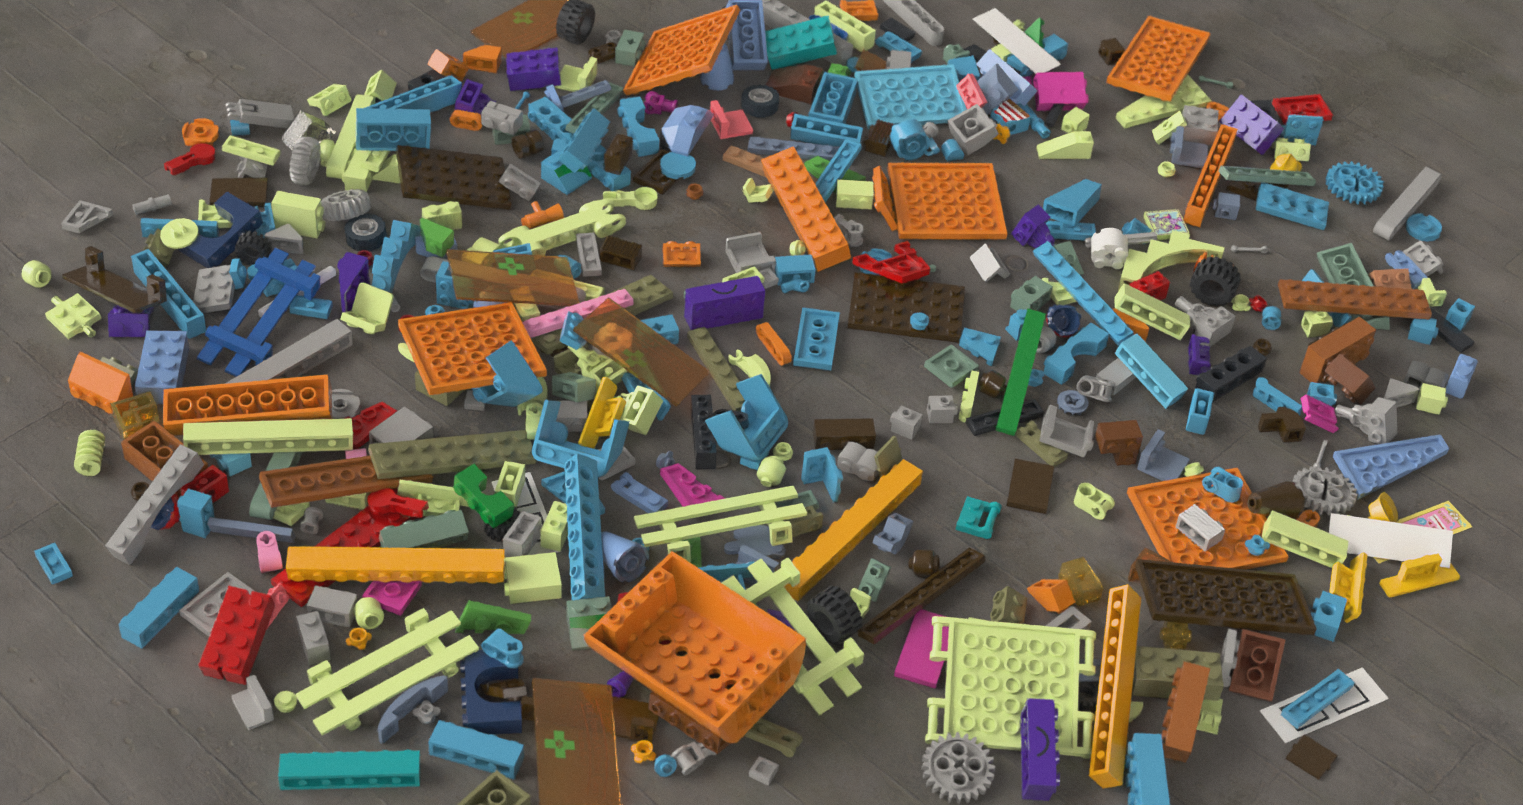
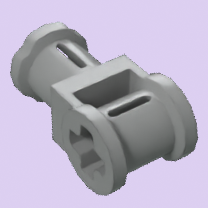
M841 214L836 215L834 219L848 245L852 247L861 246L863 244V225L854 222L852 219L847 221Z
M695 742L681 746L671 756L683 769V775H687L702 765L706 757L716 755V753L705 748L702 743L696 745Z

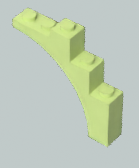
M1172 230L1169 244L1151 239L1147 253L1129 249L1118 290H1120L1124 283L1130 285L1131 282L1151 275L1164 267L1179 263H1196L1205 251L1208 252L1207 257L1213 254L1214 258L1217 256L1222 259L1224 247L1189 239L1190 234Z

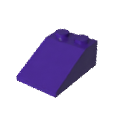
M346 252L337 265L342 312L352 311L360 283L370 285L368 257Z

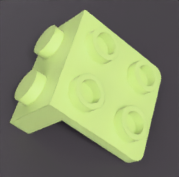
M360 283L352 311L342 312L340 320L347 322V325L350 327L363 328V331L368 334L385 331L394 296L390 292L367 283Z

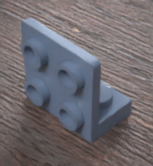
M1158 429L1141 453L1137 469L1161 481L1178 479L1184 467L1189 463V458L1165 448V441H1163L1165 432Z

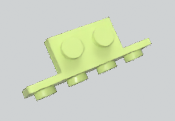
M400 480L397 495H400V497L428 501L429 508L426 511L423 510V516H439L449 510L458 511L459 505L469 507L467 501L462 496L457 495L453 487Z

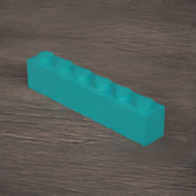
M420 750L337 751L333 753L291 752L280 754L278 774L280 790L420 787Z

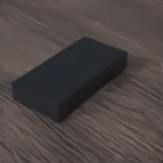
M892 17L880 24L881 30L891 32L906 42L916 35L915 31Z

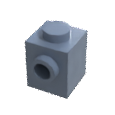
M1219 192L1217 199H1214L1212 209L1215 210V217L1236 220L1240 208V195Z

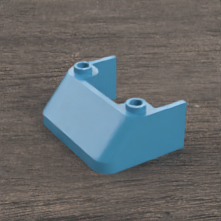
M512 340L486 357L497 374L494 376L493 385L471 388L473 396L478 402L510 407L522 404L543 392L541 383Z
M762 374L736 383L745 400L742 404L741 412L748 414L749 426L746 429H742L732 410L705 420L720 448L752 461L763 459L788 427L787 416Z
M545 399L532 447L533 457L537 461L564 468L565 462L578 453L596 460L598 477L605 476L622 453L630 421L614 419L610 438L604 441L602 449L599 451L566 441L568 429L565 424L556 421L561 402Z

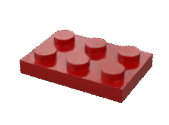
M1320 94L1274 98L1272 102L1284 125L1287 124L1289 115L1323 117V121H1330L1333 117Z

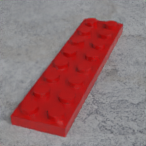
M398 488L392 489L395 495H397ZM368 505L314 547L378 548L381 546L379 534L383 528L391 525L395 527L400 526L407 521L416 519V517H410L398 512L377 515L371 512ZM286 568L271 579L272 586L276 587L278 583H281L289 598L300 607L308 603L315 586L328 587L336 581L288 580Z

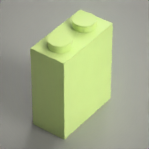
M277 191L272 201L275 229L289 223L299 235L318 238L320 232H323L325 228V221H323L322 217L324 207L321 206V199Z
M556 552L505 558L504 579H507V583H504L505 596L509 595L510 604L561 598V579Z

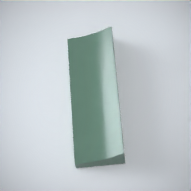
M1352 243L1317 252V259L1329 283L1373 286ZM1350 314L1352 318L1349 322L1361 317L1375 329L1390 330L1389 316Z

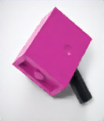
M1083 72L1036 73L1033 79L1034 88L1038 90L1035 93L1036 111H1050L1045 120L1047 127L1055 125L1061 111L1072 110L1075 107L1083 110L1085 105L1088 104L1089 96L1085 91L1087 80L1084 78Z

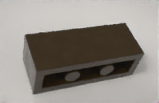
M873 418L814 419L813 439L815 450L828 447V450H843L848 442L858 443L866 449H874L876 432Z

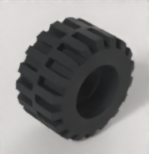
M568 0L558 15L556 24L558 37L578 45L583 43L588 38L594 25L595 8L593 5L581 0Z
M1215 256V258H1204L1197 264L1190 280V287L1192 288L1191 292L1195 294L1197 299L1201 300L1200 302H1206L1210 306L1212 304L1224 306L1227 302L1230 303L1241 282V275L1238 272V268L1234 267L1231 261L1228 262L1225 258L1219 259V257Z
M837 586L827 587L807 603L808 618H810V621L823 638L833 645L842 644L862 628L863 620L857 604L846 591L841 590Z

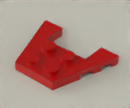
M908 241L895 244L894 251L899 255L889 259L877 261L868 254L853 257L852 264L900 283H907L908 281L930 275V267L922 257L916 255L917 251L914 248H910L911 244Z

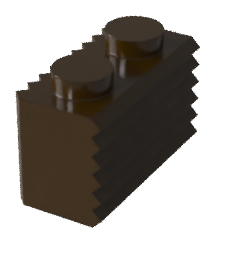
M880 119L876 121L875 125L871 124L869 135H865L863 142L866 145L865 151L885 157L892 144L890 134L892 132L891 128L895 124L883 120L880 121Z
M616 134L610 147H608L604 154L605 172L616 175L621 174L633 153L632 137Z
M609 235L600 248L599 259L602 262L635 271L642 258V245Z

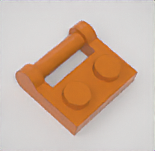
M874 0L840 1V9L860 21L878 20V12Z

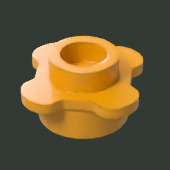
M997 124L996 130L999 134L993 139L1005 144L1010 137V130L1006 126Z
M355 628L350 632V638L346 639V644L354 646L358 650H363L366 648V643L372 639V635L363 628Z
M641 740L631 747L636 763H642L647 760L653 761L656 758V754L653 752V744L649 741Z

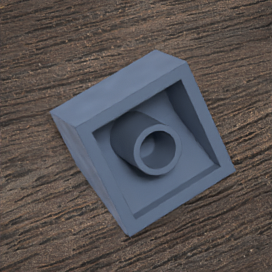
M998 63L977 81L987 100V103L982 107L987 115L1019 90Z

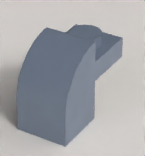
M898 513L890 515L883 531L875 535L872 543L877 545L880 550L896 555L904 545L914 521Z

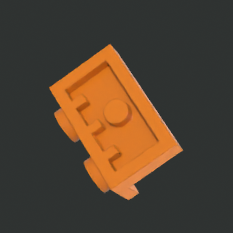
M670 241L663 243V267H700V243L693 241L685 243Z

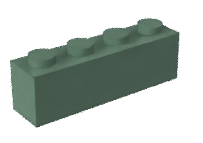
M449 510L443 515H429L420 521L410 520L400 526H387L380 531L379 540L382 548H439L466 541L469 531L462 510Z

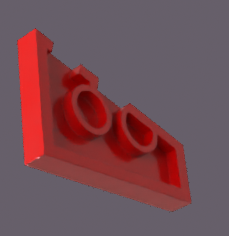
M380 402L362 410L361 414L352 417L353 448L359 449L370 440L369 431L388 419L397 410L384 402Z

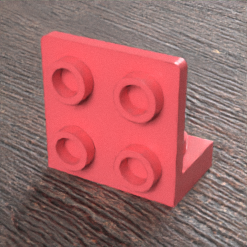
M968 74L956 85L967 109L976 104L982 108L987 103L974 74Z
M718 100L711 101L710 111L714 113L711 121L720 139L753 134V129L743 110L724 113V108L720 106Z

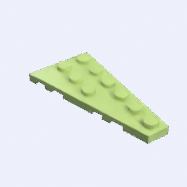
M1187 74L1171 102L1145 95L1119 111L1116 119L1124 128L1170 117L1179 111L1183 113L1184 105L1204 108L1212 100Z

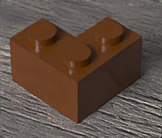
M1341 354L1324 371L1328 376L1326 378L1327 381L1334 386L1338 384L1342 387L1341 391L1352 403L1356 401L1361 405L1376 388L1369 375Z
M1137 420L1098 423L1095 438L1101 454L1112 453L1117 466L1136 464L1143 439Z

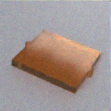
M863 49L854 68L858 71L884 70L887 62L877 57L876 54L874 55Z

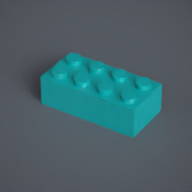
M829 15L765 31L767 56L772 70L837 54Z

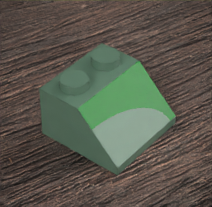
M610 597L566 601V618L572 651L591 649L585 641L584 634L612 609Z

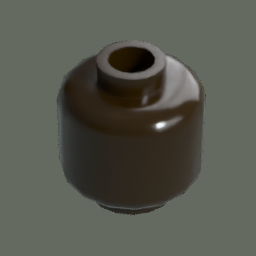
M994 370L984 372L978 382L980 392L991 398H997L999 394L1003 396L1007 388L1005 384L1006 377Z
M916 550L913 553V557H909V569L913 570L914 575L917 577H930L940 569V557L933 550Z

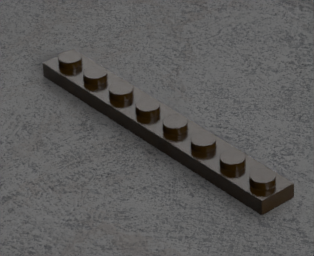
M969 547L858 630V636L875 645L985 562V555Z

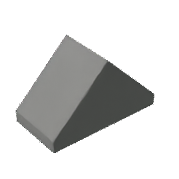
M289 223L265 233L268 242H271L272 251L277 248L288 253H304L303 238Z
M1390 378L1383 399L1396 402V407L1404 406L1415 402L1419 389L1416 386Z

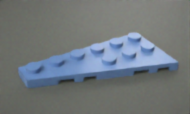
M1441 435L1335 451L1333 458L1343 476L1350 479L1348 483H1354L1353 488L1357 489V500L1446 455L1449 447Z

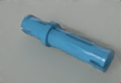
M1018 102L1017 105L1031 116V128L1037 131L1042 139L1048 138L1051 131L1045 126L1044 121L1035 114L1028 104L1023 106Z

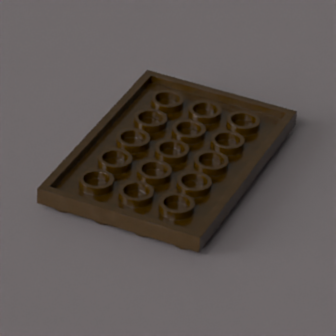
M397 145L396 157L403 198L445 203L458 202L463 205L510 210L512 203L509 189L499 182L505 172L502 157Z
M855 272L847 329L960 343L965 286L920 280L900 283L880 275ZM914 313H923L929 317V324L925 329L917 330L912 327L910 318Z

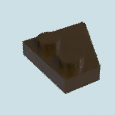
M522 679L480 684L481 694L508 698L510 701L520 700L522 696L527 695L526 686Z

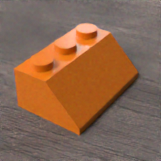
M83 352L78 354L68 379L71 395L88 402L92 406H97L109 414L120 417L134 403L129 374Z

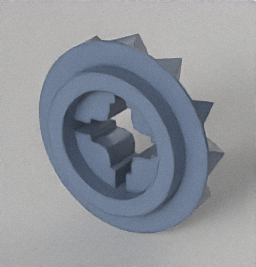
M1067 390L1059 394L1057 404H1059V409L1064 410V413L1069 412L1072 416L1075 413L1081 415L1082 412H1086L1088 400L1078 391Z

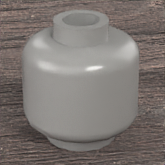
M1042 327L1036 353H1045L1054 347L1056 335L1051 328Z

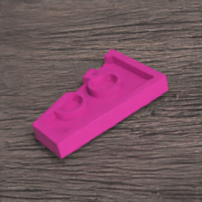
M679 463L661 468L660 475L683 507L725 499L722 495L717 496L711 491L712 488L707 484L703 485L697 481L696 476Z

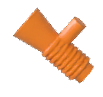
M534 201L531 205L535 212L521 218L522 226H527L529 229L542 226L548 222L563 219V210L558 203L546 210H542L538 201Z

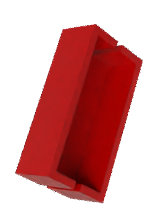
M228 586L198 665L204 676L221 680L225 676L227 681L243 685L247 684L246 678L250 676L275 608L271 595L251 591V594H249L246 589Z

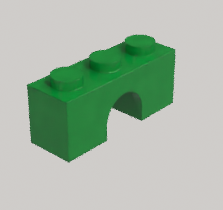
M472 464L455 475L454 491L457 495L462 496L467 501L469 507L473 510L475 509L480 514L482 520L494 529L513 516L514 503L502 491L494 495L483 494L482 491L486 489L487 476L475 464Z

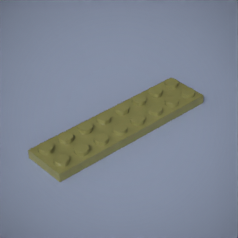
M652 275L646 276L611 292L614 293L625 289L633 298L634 305L588 319L587 321L600 328H605L608 323L615 325L616 322L624 321L672 299L673 292ZM562 328L531 338L532 342L547 355L553 353L556 349L560 350L567 346L560 342Z
M526 430L369 444L368 448L378 479L463 471L472 464H475L479 469L503 467L505 461L525 465L536 464L537 461L532 455L533 446L530 439H527Z

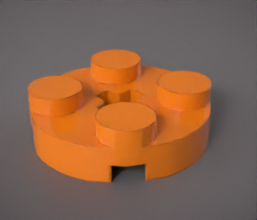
M199 118L194 119V123L189 124L187 122L183 126L182 136L187 146L200 143L213 146V143L219 137V129L212 120Z

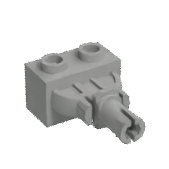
M1183 296L1175 302L1176 307L1189 315L1191 325L1195 329L1194 335L1210 339V343H1200L1201 345L1211 347L1231 332L1236 316L1222 306L1214 309L1204 307L1199 303L1192 304Z
M1378 397L1373 404L1355 405L1353 408L1338 404L1335 408L1336 417L1349 419L1353 426L1359 427L1368 435V441L1378 444L1389 443L1398 434L1397 407L1394 401Z

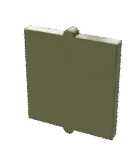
M892 436L874 456L880 478L883 475L886 476L895 464L898 465L903 460L896 436Z

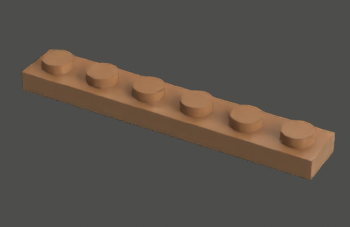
M732 145L723 154V161L766 177L761 162L764 159L763 157ZM811 177L815 184L818 179Z

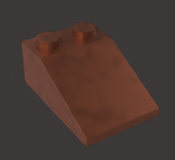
M811 65L774 69L765 85L776 89L781 97L812 104L822 80L823 69Z
M1243 629L1237 651V663L1235 669H1233L1229 691L1272 702L1286 639Z

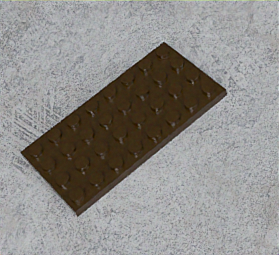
M1137 559L1135 567L1152 620L1301 635H1315L1317 630L1295 574Z

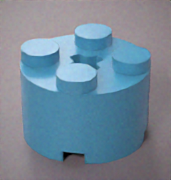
M916 119L895 124L891 128L890 141L900 158L902 157L908 161L915 160L924 154L923 151L926 148L928 150L930 139Z

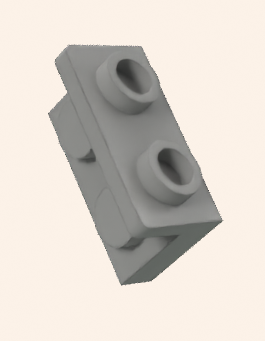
M1421 240L1402 251L1426 276L1436 271L1439 274L1443 273L1442 266L1444 264L1439 256L1435 257L1429 245L1425 246Z

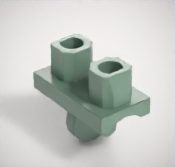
M871 558L858 590L865 592L871 597L872 601L876 602L891 567Z

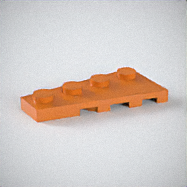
M878 166L873 169L874 176H872L874 182L873 189L875 191L873 195L876 200L874 205L876 210L882 213L891 230L894 231L897 229V222L894 220L896 216L892 209L893 201L890 197L888 179L881 167Z

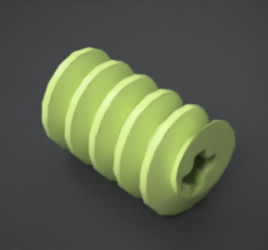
M87 430L78 437L74 467L82 475L95 476L100 472L105 436L100 431Z

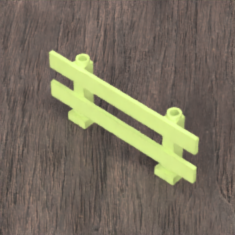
M788 486L634 516V520L638 529L659 525L661 531L641 535L645 547L667 543L668 555L673 551L688 562H691L690 544L688 541L682 540L768 524L772 546L791 543L792 525L790 521L784 522L783 520L807 516V511L803 503L780 508L776 507L774 502L798 498L794 486ZM758 505L761 510L760 512L678 528L675 525V521Z
M762 558L748 566L747 569L758 583L746 590L734 575L722 582V584L754 605L769 596L795 631L806 638V645L820 661V664L809 671L802 665L793 686L799 694L802 693L818 715L833 707V703L819 687V684L826 679L832 677L847 697L862 689V686L847 666L852 663L855 667L862 664L864 653L852 638L844 641V647L838 653L834 652L784 588L788 583L792 587L800 583L801 573L789 558L781 561V569L774 573Z
M424 608L405 618L408 634L332 674L331 665L327 660L308 669L307 673L311 686L296 693L297 699L304 709L325 698L328 699L334 708L313 720L321 735L343 724L350 731L357 729L361 725L358 718L359 715L441 670L445 676H454L459 670L456 662L478 651L479 647L470 635L447 648L442 644L438 637L461 625L453 611L451 610L429 622L428 613ZM423 645L431 655L349 701L341 691V689Z

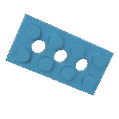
M1261 182L1255 210L1324 230L1327 222L1329 202Z
M802 307L793 362L794 366L823 370L832 369L840 312Z

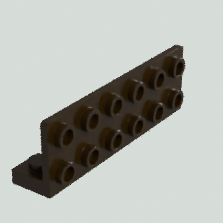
M93 246L85 248L86 266L62 274V279L117 304L132 313H141L143 310L157 307L159 304L167 301L164 279L152 274L146 277V288L106 270L103 251Z
M535 681L531 683L528 696H523L521 701L522 719L587 731L581 702L588 731L604 734L598 710L599 706L605 735L636 741L646 740L652 743L659 716L649 710V703Z

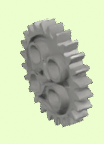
M1310 466L1309 470L1303 468V471L1299 470L1294 475L1292 481L1303 492L1305 508L1312 507L1313 512L1317 509L1320 514L1324 511L1329 516L1331 512L1339 514L1340 511L1345 514L1346 510L1350 511L1351 507H1354L1358 495L1356 494L1357 489L1353 488L1354 483H1348L1349 478L1343 479V474L1337 475L1336 470L1330 472L1327 467L1325 470H1322L1320 466L1316 470L1312 466ZM1324 481H1326V488H1325V492H1324V500H1322V493H1323V490H1324Z
M957 732L955 738H952L951 734L947 733L946 739L940 735L938 743L933 740L931 747L926 748V755H923L922 759L925 763H922L921 769L925 770L922 777L929 778L926 786H934L932 793L941 792L940 799L947 795L948 802H951L952 798H956L957 803L960 804L961 798H964L969 803L970 796L977 800L978 793L984 795L985 788H990V781H993L994 778L992 772H994L995 766L991 765L994 758L987 757L990 752L989 749L982 750L983 742L978 745L976 744L977 737L968 740L967 733L963 738H960V734ZM953 751H960L962 755H956ZM937 765H944L947 769H940ZM969 766H976L979 770H971ZM954 780L962 781L963 785H957Z

